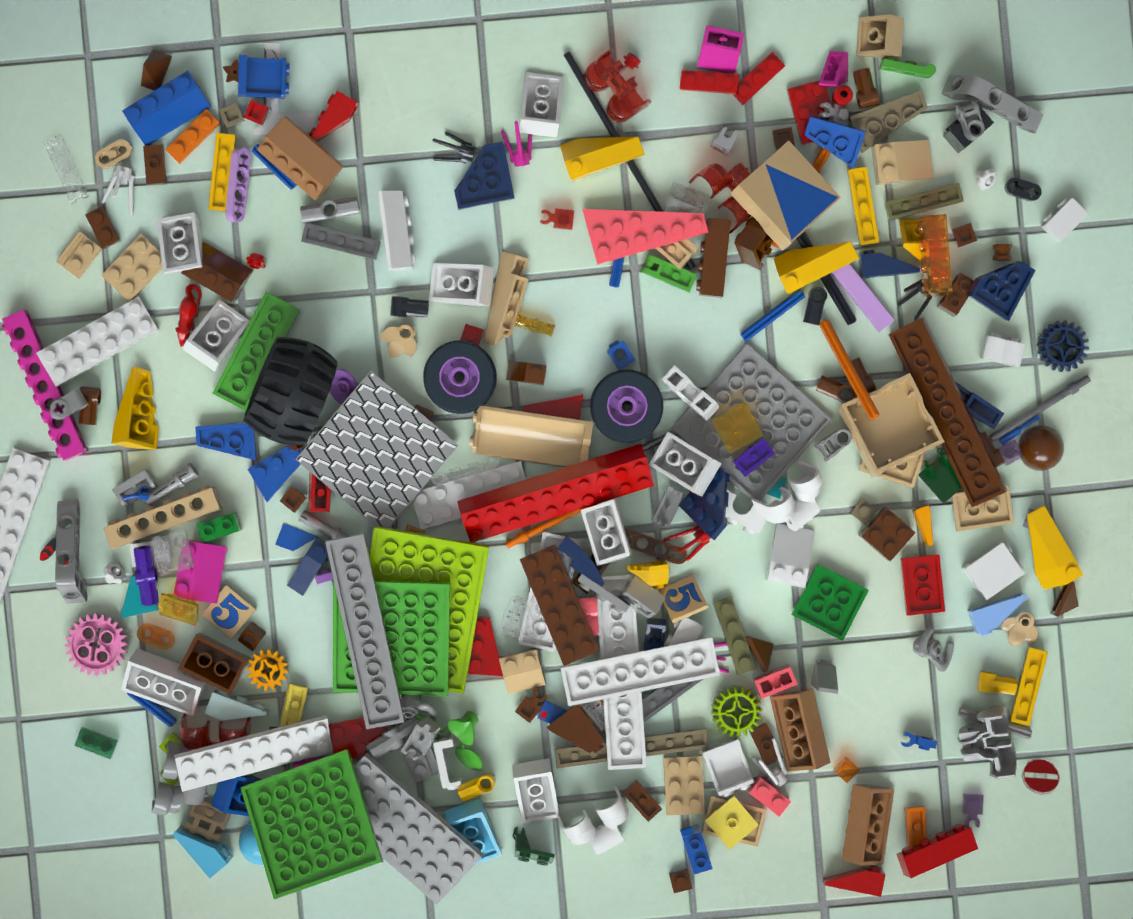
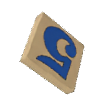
M693 575L658 590L660 594L666 597L663 603L672 623L708 608Z
M226 585L219 593L218 602L211 603L202 615L232 639L255 612L256 608Z

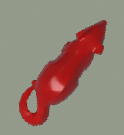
M195 284L186 286V297L183 298L179 306L180 316L178 327L175 330L181 347L184 346L189 338L190 331L195 329L194 319L199 315L202 292ZM195 289L198 292V300L194 297L191 290Z

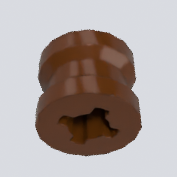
M994 244L992 260H1012L1010 255L1012 244Z

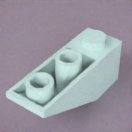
M219 689L212 692L204 714L220 720L264 716L268 714L269 710L265 709L266 706L261 703L255 702V704L247 702L248 699L238 695L233 697Z

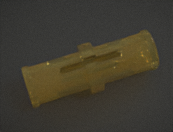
M519 314L515 323L516 327H522L531 330L532 333L538 332L551 337L555 327L554 324L539 321L538 318L532 319Z

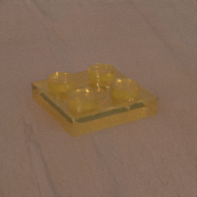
M746 402L711 420L729 454L763 436Z
M161 593L159 598V615L196 626L199 620V604L190 599H180L171 593Z

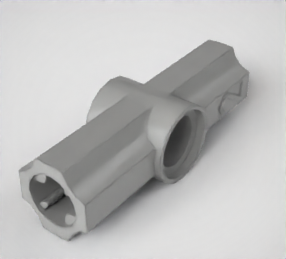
M358 197L300 206L303 223L360 214ZM329 205L335 206V212L331 215H327L325 212L326 207Z
M414 716L399 725L388 728L382 733V736L365 746L368 754L376 760L390 750L393 751L406 743V740H408L415 726L420 721Z

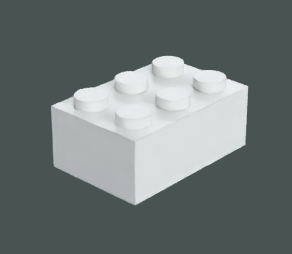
M667 432L649 466L693 493L703 496L722 463L679 437Z

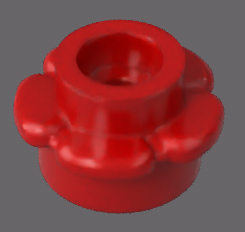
M631 52L627 56L624 55V59H626L624 63L632 70L634 67L639 68L640 59Z

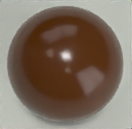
M1044 425L1031 427L1022 434L1019 440V457L1032 470H1049L1055 467L1062 459L1064 453L1063 440L1059 433L1051 427Z

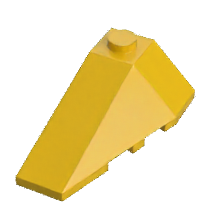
M639 137L578 138L560 145L563 159L572 181L645 155Z
M849 241L793 249L774 258L779 278L787 294H790L860 258L852 242Z
M135 366L132 367L114 422L111 444L126 448L157 450L159 428L155 424L154 413H156V407H153L152 403L153 387L150 371Z
M1042 505L1027 514V521L1032 543L1031 551L1034 558V573L1042 588L1048 589L1066 585L1083 576L1075 557L1046 507Z
M665 560L627 565V570L649 586H653V589L664 588V584H668L669 564Z

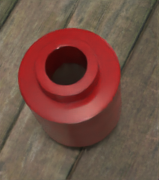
M847 85L838 86L832 93L833 103L843 107L848 105L853 98V91ZM840 93H844L846 97H841Z

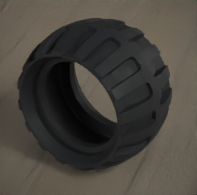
M277 337L260 371L243 421L255 432L269 440L288 445L306 444L325 405L336 374L338 361L323 348L309 341L291 337Z

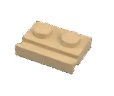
M79 231L56 262L80 279L102 248Z
M688 239L655 248L679 270L698 250Z

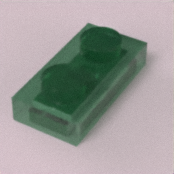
M81 727L74 746L111 759L119 740Z

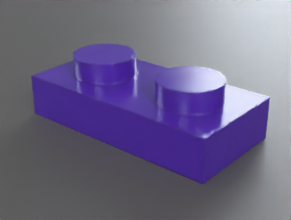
M762 438L734 460L733 463L742 475L746 477L774 455L775 452Z

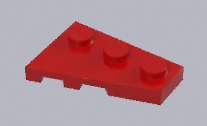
M583 395L525 405L523 412L580 420Z
M477 616L468 674L503 677L490 617Z

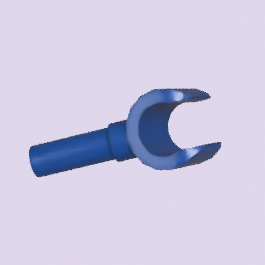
M142 486L139 488V492L123 496V500L140 498L146 501L149 499L150 494L142 493L148 492L149 487Z

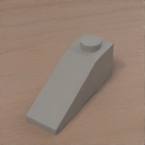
M820 660V663L815 662L811 685L818 691L838 694L836 666L832 665L831 661Z

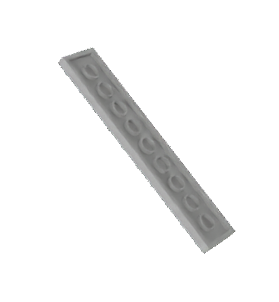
M365 533L326 540L325 543L366 729L403 723L405 718Z

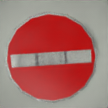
M1037 758L1026 763L1022 770V779L1029 790L1045 795L1056 790L1060 783V774L1053 763Z

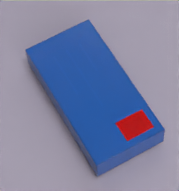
M545 700L537 718L551 724L568 710Z

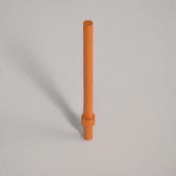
M586 508L554 517L526 532L524 530L518 533V536L506 541L505 544L508 549L521 542L523 544L529 541V538L581 513V510Z

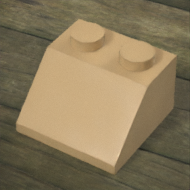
M891 14L859 17L856 56L874 58L901 57L904 19Z
M537 648L499 657L508 694L546 685Z

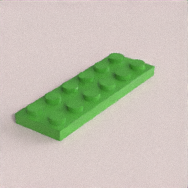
M265 292L212 394L246 411L254 386L273 342L277 337H287L300 309Z

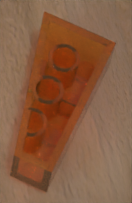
M923 215L920 221L917 222L918 233L921 234L919 251L921 252L920 267L922 271L923 297L946 296L952 292L947 215Z

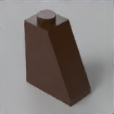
M509 361L506 380L544 386L547 365Z
M578 704L547 726L549 731L588 753L592 751L597 753L604 747L602 745L605 742Z

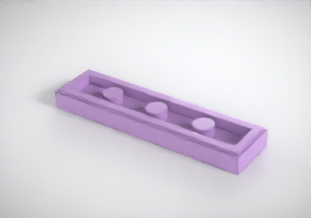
M850 264L831 273L878 332L894 321Z

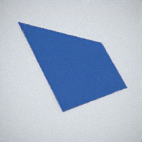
M283 523L275 545L295 551L319 536Z

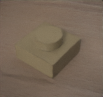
M237 102L219 109L227 128L245 121Z
M861 498L850 514L866 525L877 512V509Z

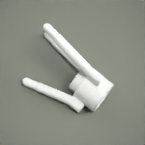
M117 166L101 202H106L114 184L113 198L116 197L120 183L127 185L128 181L129 214L133 215V182L135 176L131 175L132 169Z
M772 738L781 769L776 767L770 770L761 759L758 762L756 758H752V761L765 774L773 786L778 788L787 782L785 775L788 772L784 767L776 739Z

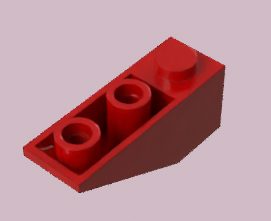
M339 91L335 95L331 94L327 102L329 104L326 111L323 110L318 117L320 122L316 128H312L309 136L316 142H319L350 122L359 106L358 102Z

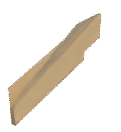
M501 252L484 339L485 343L497 346L498 341L503 337L508 338L512 335L529 280L522 277L529 259L508 252Z

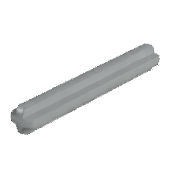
M963 706L960 707L958 712L960 717L981 723L977 719L978 711ZM1009 722L1010 734L1030 739L1032 735L1031 729Z

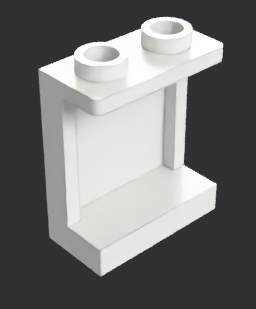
M996 543V546L971 564L967 563L962 567L985 600L990 599L1025 574L1022 570L1024 566L1019 559H1014L1011 555L1013 551L1007 543Z
M453 734L439 737L433 742L442 788H447L448 790L458 789L463 781L462 775L451 777L445 748L454 747L455 738Z
M737 737L701 750L719 796H730L734 793V790L739 788L741 790L748 789L755 782Z

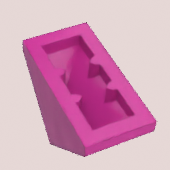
M829 51L819 85L840 86L848 82V53Z

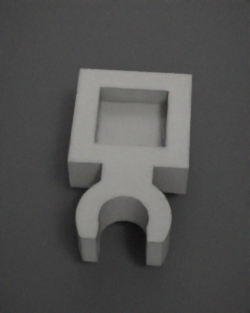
M828 102L820 104V107L825 110V112L819 114L820 118L825 119L828 117L829 121L848 126V108L838 104L831 105Z

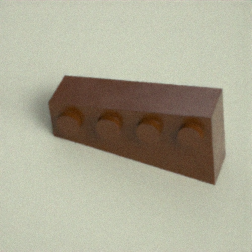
M752 216V218L747 220L742 232L736 236L734 243L741 261L761 271L764 265L761 262L765 255L769 256L772 249L770 247L773 240Z

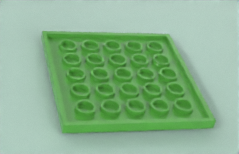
M333 580V692L358 693ZM375 580L399 694L448 696L450 582Z
M349 750L338 752L240 787L273 899L293 894L383 862Z

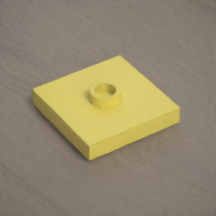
M734 795L704 819L729 850L759 826Z

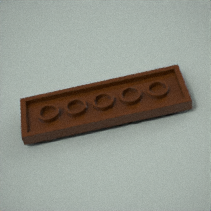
M556 544L521 558L520 562L563 666L599 652L600 650Z

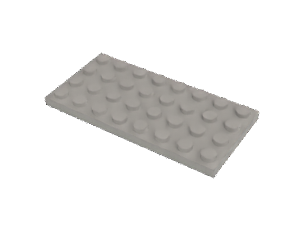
M366 753L354 768L382 858L435 904H438L482 858L484 853Z

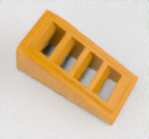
M924 505L913 509L912 512L925 545H933L930 506Z

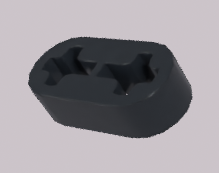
M1019 178L1009 179L1004 186L1005 192L1008 195L1030 202L1039 199L1042 193L1039 185ZM1016 182V186L1020 187L1021 190L1011 191L1012 187L1009 184ZM1034 188V192L1037 194L1031 198L1030 193L1025 192V189L1031 190Z

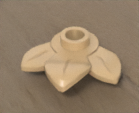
M403 323L398 327H388L380 336L381 340L389 342L388 353L390 357H397L403 352L412 357L417 349V343L414 339L415 329L411 324ZM408 329L409 335L403 336V330Z
M1022 611L1016 616L1007 617L1001 624V629L1009 631L1008 640L1011 646L1019 645L1024 640L1034 644L1038 636V630L1034 626V617L1027 611ZM1023 619H1028L1026 624L1021 623Z

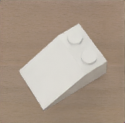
M530 72L525 73L519 124L520 133L557 137L564 77Z
M195 212L156 219L163 273L168 274L202 267V233L200 220Z
M433 263L429 301L490 307L494 269L485 265Z
M219 299L187 339L183 350L213 371H216L243 334L250 320Z
M776 523L765 578L767 581L802 588L806 587L814 531L803 528L793 531L787 525Z
M550 758L512 764L522 824L558 818L557 816L560 813Z

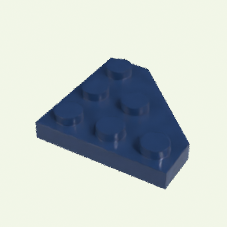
M503 142L484 145L454 190L458 210L515 199Z
M1016 261L976 277L967 296L1002 319L1009 321L1036 270L1022 261Z
M722 466L717 470L703 496L690 491L679 504V507L713 540H716L727 526L725 514L728 507L729 492H727V482H729L730 474Z

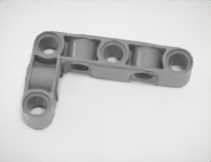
M949 75L941 92L942 95L950 99L976 101L979 105L1030 133H1036L1043 117L1041 112L977 76Z
M78 500L57 502L55 583L67 604L87 602L88 598L86 585L79 575L80 504ZM71 560L68 564H64L65 561Z

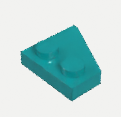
M132 576L122 608L121 618L158 611V604L151 606L142 605L139 585L136 584L135 576Z

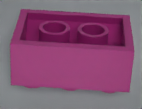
M183 540L173 597L217 603L228 547L207 542L202 543V541Z

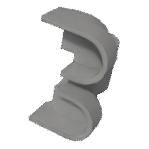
M1004 704L993 705L989 707V710L980 711L977 714V719L981 723L969 724L959 729L958 741L963 747L960 751L964 757V762L982 759L990 760L989 776L996 779L1013 778L1016 776L1017 757L1013 740H1000L996 745H987V738L1009 736V720L1006 706Z
M168 741L167 757L164 770H161V777L175 780L178 777L174 755L191 751L192 749L185 744ZM158 782L156 800H152L151 812L159 815L175 814L179 812L182 802L191 805H201L204 802V798L208 796V785L182 792L180 786Z

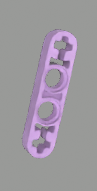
M235 148L231 155L225 212L229 222H241L245 216L251 154L247 148ZM238 171L241 172V179H240V180H238V178H237V172H238ZM236 190L239 191V198H238V199H236V197H235V191H236Z

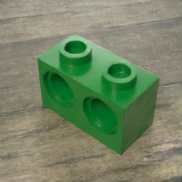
M237 512L197 524L202 543L242 530Z

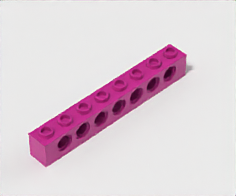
M21 310L2 318L4 322L2 324L3 330L11 338L10 346L14 353L17 352L19 357L17 360L18 365L27 375L25 381L28 387L33 389L34 402L42 410L40 413L44 423L48 424L50 429L48 434L57 445L55 450L58 457L62 458L63 461H68L89 452L73 414L65 417L60 427L56 426L55 419L50 414V408L47 405L49 399L52 398L55 401L64 396L61 386H55L36 354L44 349L29 312ZM20 328H23L25 331V335L22 338L17 336V331ZM30 345L32 347V354L27 356L25 348ZM36 363L40 366V371L37 374L32 371V367ZM42 381H46L48 384V388L44 392L40 389ZM56 406L54 412H59L60 414H62L63 407L59 408L58 406ZM65 434H68L71 438L70 443L67 445L63 442Z

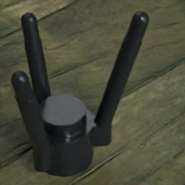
M445 132V135L463 145L457 146L442 140L433 139L435 143L459 150L458 156H461V158L433 157L434 161L462 162L467 164V160H473L476 147L472 146V143L466 142L449 132Z
M930 275L924 276L921 280L905 288L904 292H907L918 286L916 290L897 303L898 306H901L919 292L923 295L929 294L915 315V321L922 314L932 297L938 293L936 290L938 283Z

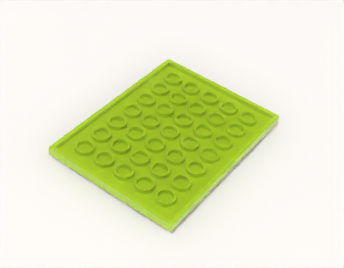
M374 526L369 556L375 580L450 582L449 691L464 694L490 546Z

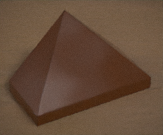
M153 49L143 64L141 86L153 91L160 88L172 56Z
M1072 581L1063 585L1050 614L1058 617L1079 606L1075 582Z
M746 636V640L761 670L764 673L767 672L774 644L752 636Z

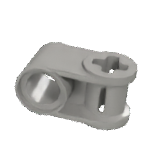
M972 101L971 104L963 107L957 106L956 114L965 137L970 141L979 139L984 133L985 127L977 102ZM971 126H975L978 129L979 133L977 135L971 133Z
M75 388L51 404L50 414L54 419L61 420L85 408L88 402L80 389ZM56 406H58L59 408L63 407L62 414H60L59 412H54Z
M838 429L822 439L814 447L820 450L826 462L849 445L852 435L848 430ZM841 432L847 434V440L844 443H840L837 439L838 434Z

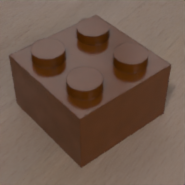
M883 507L858 536L883 558L891 562L916 532L887 507Z

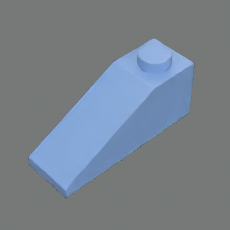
M1020 593L968 610L974 632L980 633L981 636L992 633V629L997 628L1027 598L1026 594Z

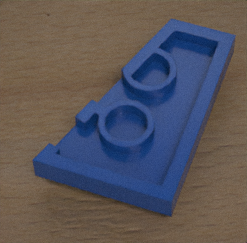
M809 116L804 135L854 169L866 132L865 130Z
M246 423L195 427L197 446L257 460L255 431Z
M288 445L247 469L266 502H269L273 495L301 465L295 458L303 448L291 450Z

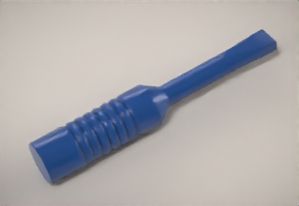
M1036 415L1022 426L999 438L1000 443L1004 445L1019 435L1024 428L1040 419V417Z

